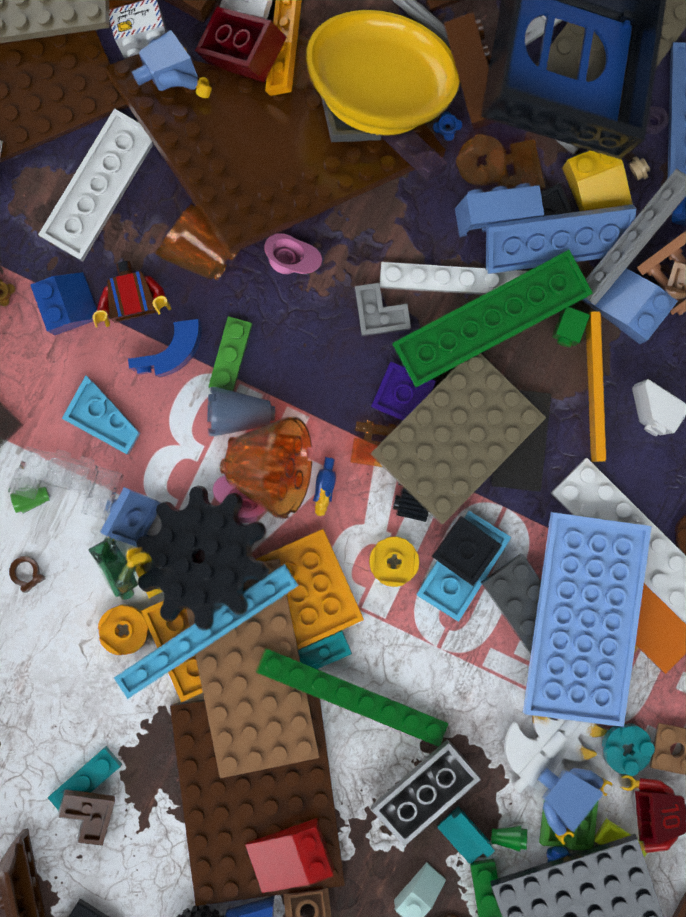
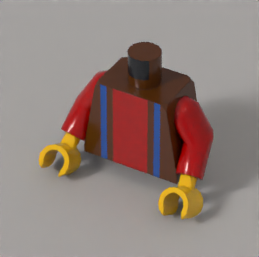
M122 261L116 264L119 276L108 279V285L103 288L97 311L93 314L92 318L96 328H98V324L101 321H104L106 327H109V316L113 322L117 323L155 313L160 315L162 307L167 306L168 310H171V306L166 298L163 287L150 276H145L142 271L133 273L131 261Z

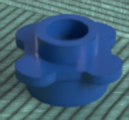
M443 112L439 122L433 125L434 132L443 135L446 141H452L456 131L462 128V122L457 120L450 112Z

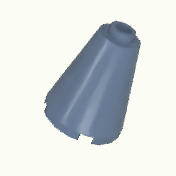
M219 387L209 388L211 392L208 395L207 422H211V428H208L209 436L215 437L270 425V421L275 420V406H271L268 400Z

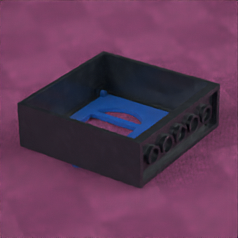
M501 0L481 117L621 159L646 138L666 0ZM540 16H545L546 21L538 66H536L528 55L525 45V34L530 22ZM555 18L585 28L577 80L547 70ZM593 32H595L603 43L606 53V64L602 74L597 79L587 82V69Z

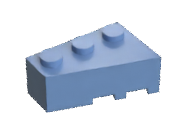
M530 183L517 185L513 189L500 186L493 188L489 192H483L482 189L469 191L455 208L459 237L467 236V232L473 229L482 228V232H486V224L544 216L540 186H531Z

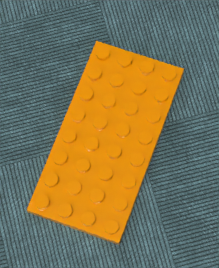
M324 529L256 558V560L262 562L280 558L281 566L285 564L298 583L296 588L287 593L298 650L364 620ZM164 600L141 610L157 648L190 627L186 609L182 610L173 621H165L160 615V609ZM193 655L168 672L181 702L203 693L196 655Z

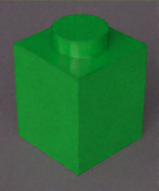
M571 307L562 310L552 338L557 339L559 345L569 348L571 345L576 346L581 341L590 315Z

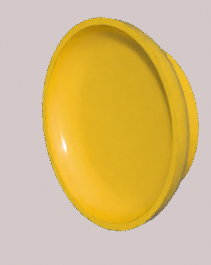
M358 10L336 15L322 23L315 30L307 47V67L315 88L325 100L329 109L340 120L363 132L377 135H395L410 131L444 112L453 100L459 87L460 80L449 47L427 27L398 14L377 10Z

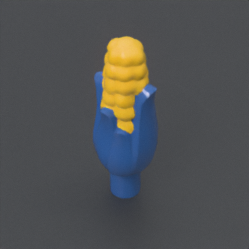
M325 457L323 469L319 470L316 477L313 501H315V513L318 516L325 515L328 504L332 501V493L336 482V473L333 471L334 458Z

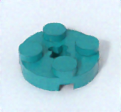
M633 723L624 724V727H611L602 740L605 762L620 774L637 775L638 772L642 771L649 764L655 752V747L647 732ZM632 743V751L623 754L625 751L622 748L623 745L629 746Z

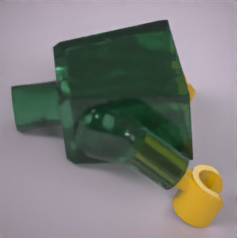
M105 537L104 541L88 550L114 596H120L122 600L129 599L134 595L133 589L138 585L134 576L136 570L135 563H144L146 561V553H141V547L131 548L127 551L126 559L117 547V541L113 538Z

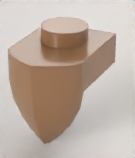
M674 261L668 284L665 287L666 292L674 299L686 298V263L681 261Z

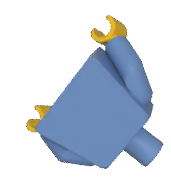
M172 30L166 32L158 39L151 40L146 47L140 50L139 56L143 66L132 71L139 86L152 80L160 91L182 86L192 90L196 88V94L199 97L208 98L210 96L212 88L209 86V80L205 77H201L199 81L197 80L198 76L191 57Z
M546 768L538 777V780L548 788L542 796L545 800L543 810L547 822L555 832L556 838L563 845L566 844L563 841L564 837L569 834L573 838L574 834L572 832L575 831L602 795L607 796V793L604 792V786L606 784L612 786V782L598 776L591 770L573 768L570 771L563 770L557 777L551 770Z

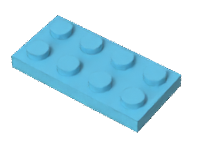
M467 511L464 518L500 543L502 547L474 586L436 561L416 593L418 597L458 622L480 589L481 582L486 579L511 539L509 535L471 511Z

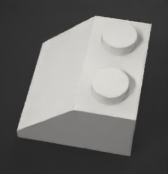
M648 379L634 384L632 391L639 422L645 426L644 430L654 436L675 433L686 416V403Z

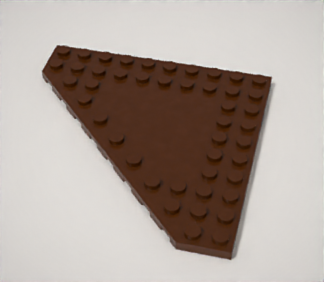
M139 54L105 66L106 75L229 254L444 157L446 151L425 123L405 133L382 135L381 140L331 142L321 95L316 90L292 85V92L270 96L265 91L266 80L261 82L226 71L214 65L192 60L198 76L197 80L199 81L201 77L207 78L209 86L212 88L210 96L202 98L196 94V88L192 90L177 86L160 91L152 80L139 86L132 74V71L143 66Z

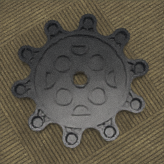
M195 486L190 490L189 503L183 510L176 509L172 503L167 501L160 503L156 508L157 515L162 522L159 533L155 536L143 535L137 540V547L142 548L141 552L149 554L152 558L150 570L139 577L138 585L145 592H150L154 589L163 591L164 602L160 609V615L165 621H173L182 610L190 609L194 614L197 628L204 631L209 630L214 622V611L219 606H227L236 615L244 614L248 609V601L242 593L243 584L249 579L263 580L267 577L268 566L266 563L254 559L251 553L252 546L266 535V527L263 523L257 521L248 525H244L239 521L238 513L243 505V499L239 494L231 493L225 497L220 505L214 506L209 502L207 489L203 486ZM203 550L205 559L202 563L198 564L194 554Z

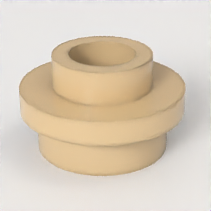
M637 156L632 158L633 161L628 163L637 181L642 178H648L647 172L650 171V168L645 159L641 158L639 160Z

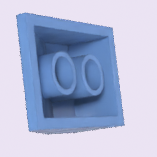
M627 268L596 305L586 298L582 300L595 311H600L604 318L639 345L648 341L678 302L658 285Z

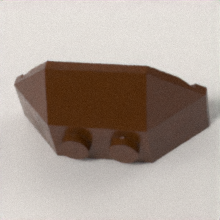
M28 828L23 829L16 836L0 861V905L3 910L5 909L6 917H46Z

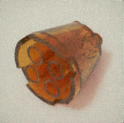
M190 204L154 254L164 261L209 280L214 278L218 281L226 270V260L233 261L240 250L229 254L197 206Z

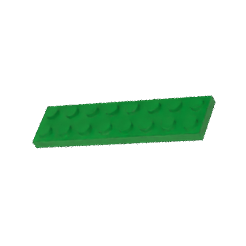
M567 250L393 342L392 345L414 387L417 388L587 298L593 292L570 250Z

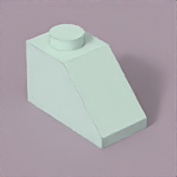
M426 862L394 899L395 911L402 917H425L432 909L446 879Z

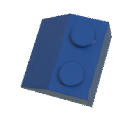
M83 272L52 276L30 284L47 332L58 335L93 322L92 316L97 311V307Z

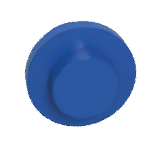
M562 846L550 847L546 853L547 862L571 855Z

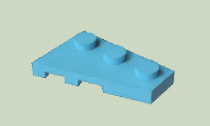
M86 375L62 419L129 455L140 432Z

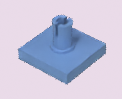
M124 487L118 499H112L108 503L107 511L110 514L100 532L107 537L137 547V540L141 536L146 535L157 515L156 508L160 502Z

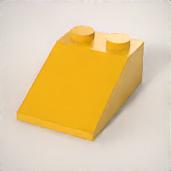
M590 150L568 159L562 167L579 211L633 204L622 159Z

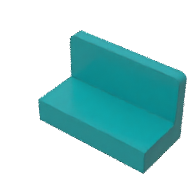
M459 806L438 824V829L469 864H472L483 853L488 858L495 852L489 839Z

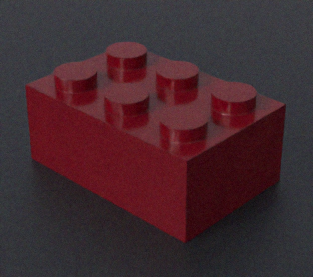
M217 6L195 52L210 65L265 82L287 37L271 20Z

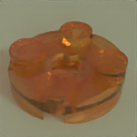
M478 134L462 146L456 158V164L459 173L468 183L474 186L492 185L505 173L507 154L504 146L497 139ZM487 155L485 159L488 162L487 165L477 167L478 157Z

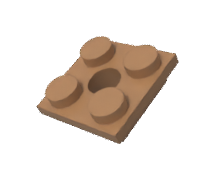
M658 723L654 741L655 752L652 755L650 767L686 775V728ZM674 743H680V752L672 755L670 747Z
M328 888L283 894L286 917H302L301 909L306 904H311L314 907V917H332Z

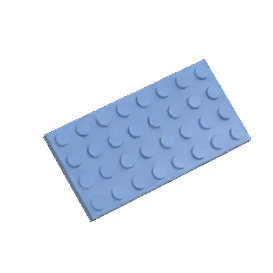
M551 512L523 707L525 715L624 727L652 526Z

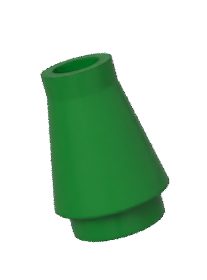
M521 826L492 828L491 844H497L520 852V849L527 850V829H523Z

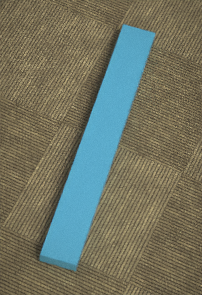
M285 564L267 575L266 578L242 592L248 601V609L244 614L236 615L227 606L222 605L214 611V622L209 630H200L193 624L115 676V681L126 698L129 699L296 588L298 583Z

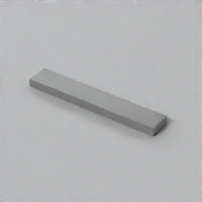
M678 169L671 174L586 278L593 292L592 295L586 298L594 305L598 303L685 198L686 174Z

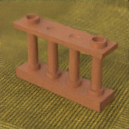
M686 231L637 267L642 275L646 272L649 276L652 275L664 291H666L665 287L669 280L660 269L662 268L660 262L668 257L670 261L673 259L674 261L686 263V259L682 255L683 250L680 248L686 244ZM683 298L676 299L678 302L670 311L672 315L677 312L680 316L686 312V299L683 300Z

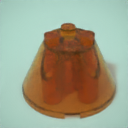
M290 416L240 436L230 437L225 458L220 462V472L225 474L227 482L276 518L287 519L291 512L296 513L303 503L309 487L312 461H308V447H312V442L306 424L300 418Z

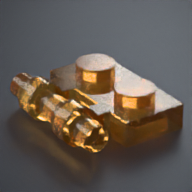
M535 139L510 144L509 155H504L502 147L493 149L494 168H497L499 176L497 181L498 187L506 186L507 189H511L512 186L530 183L531 186L539 185L540 190L545 188ZM513 164L515 176H508L507 165Z
M369 420L366 422L356 421L355 431L365 432L364 439L354 438L350 463L382 467L370 455L381 443L372 441V434L388 436L396 428V425H379Z

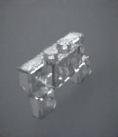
M26 446L19 469H15L8 492L34 500L41 482L86 495L81 513L107 520L113 501L120 490L124 475L120 472L99 467L94 464L95 460L81 456L80 460L71 458V453L57 449L56 453Z

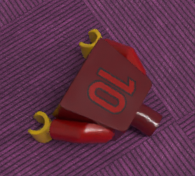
M629 775L621 776L620 778H628L631 782L628 788L620 787L622 790L631 791L634 788H639V791H635L639 841L643 842L639 843L641 850H645L646 853L669 850L678 840V836L686 834V804L683 796L675 795L674 790L660 780L645 778L635 780Z

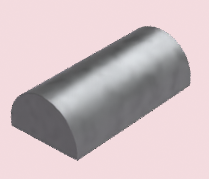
M447 739L371 805V810L405 846L481 779L465 757Z

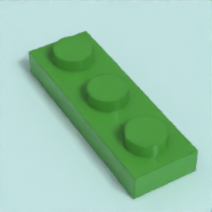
M228 316L208 388L219 387L234 391L252 323Z

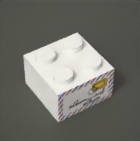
M143 0L109 10V20L113 35L124 59L139 54L140 50L146 47L151 40L158 39L167 32L157 0Z

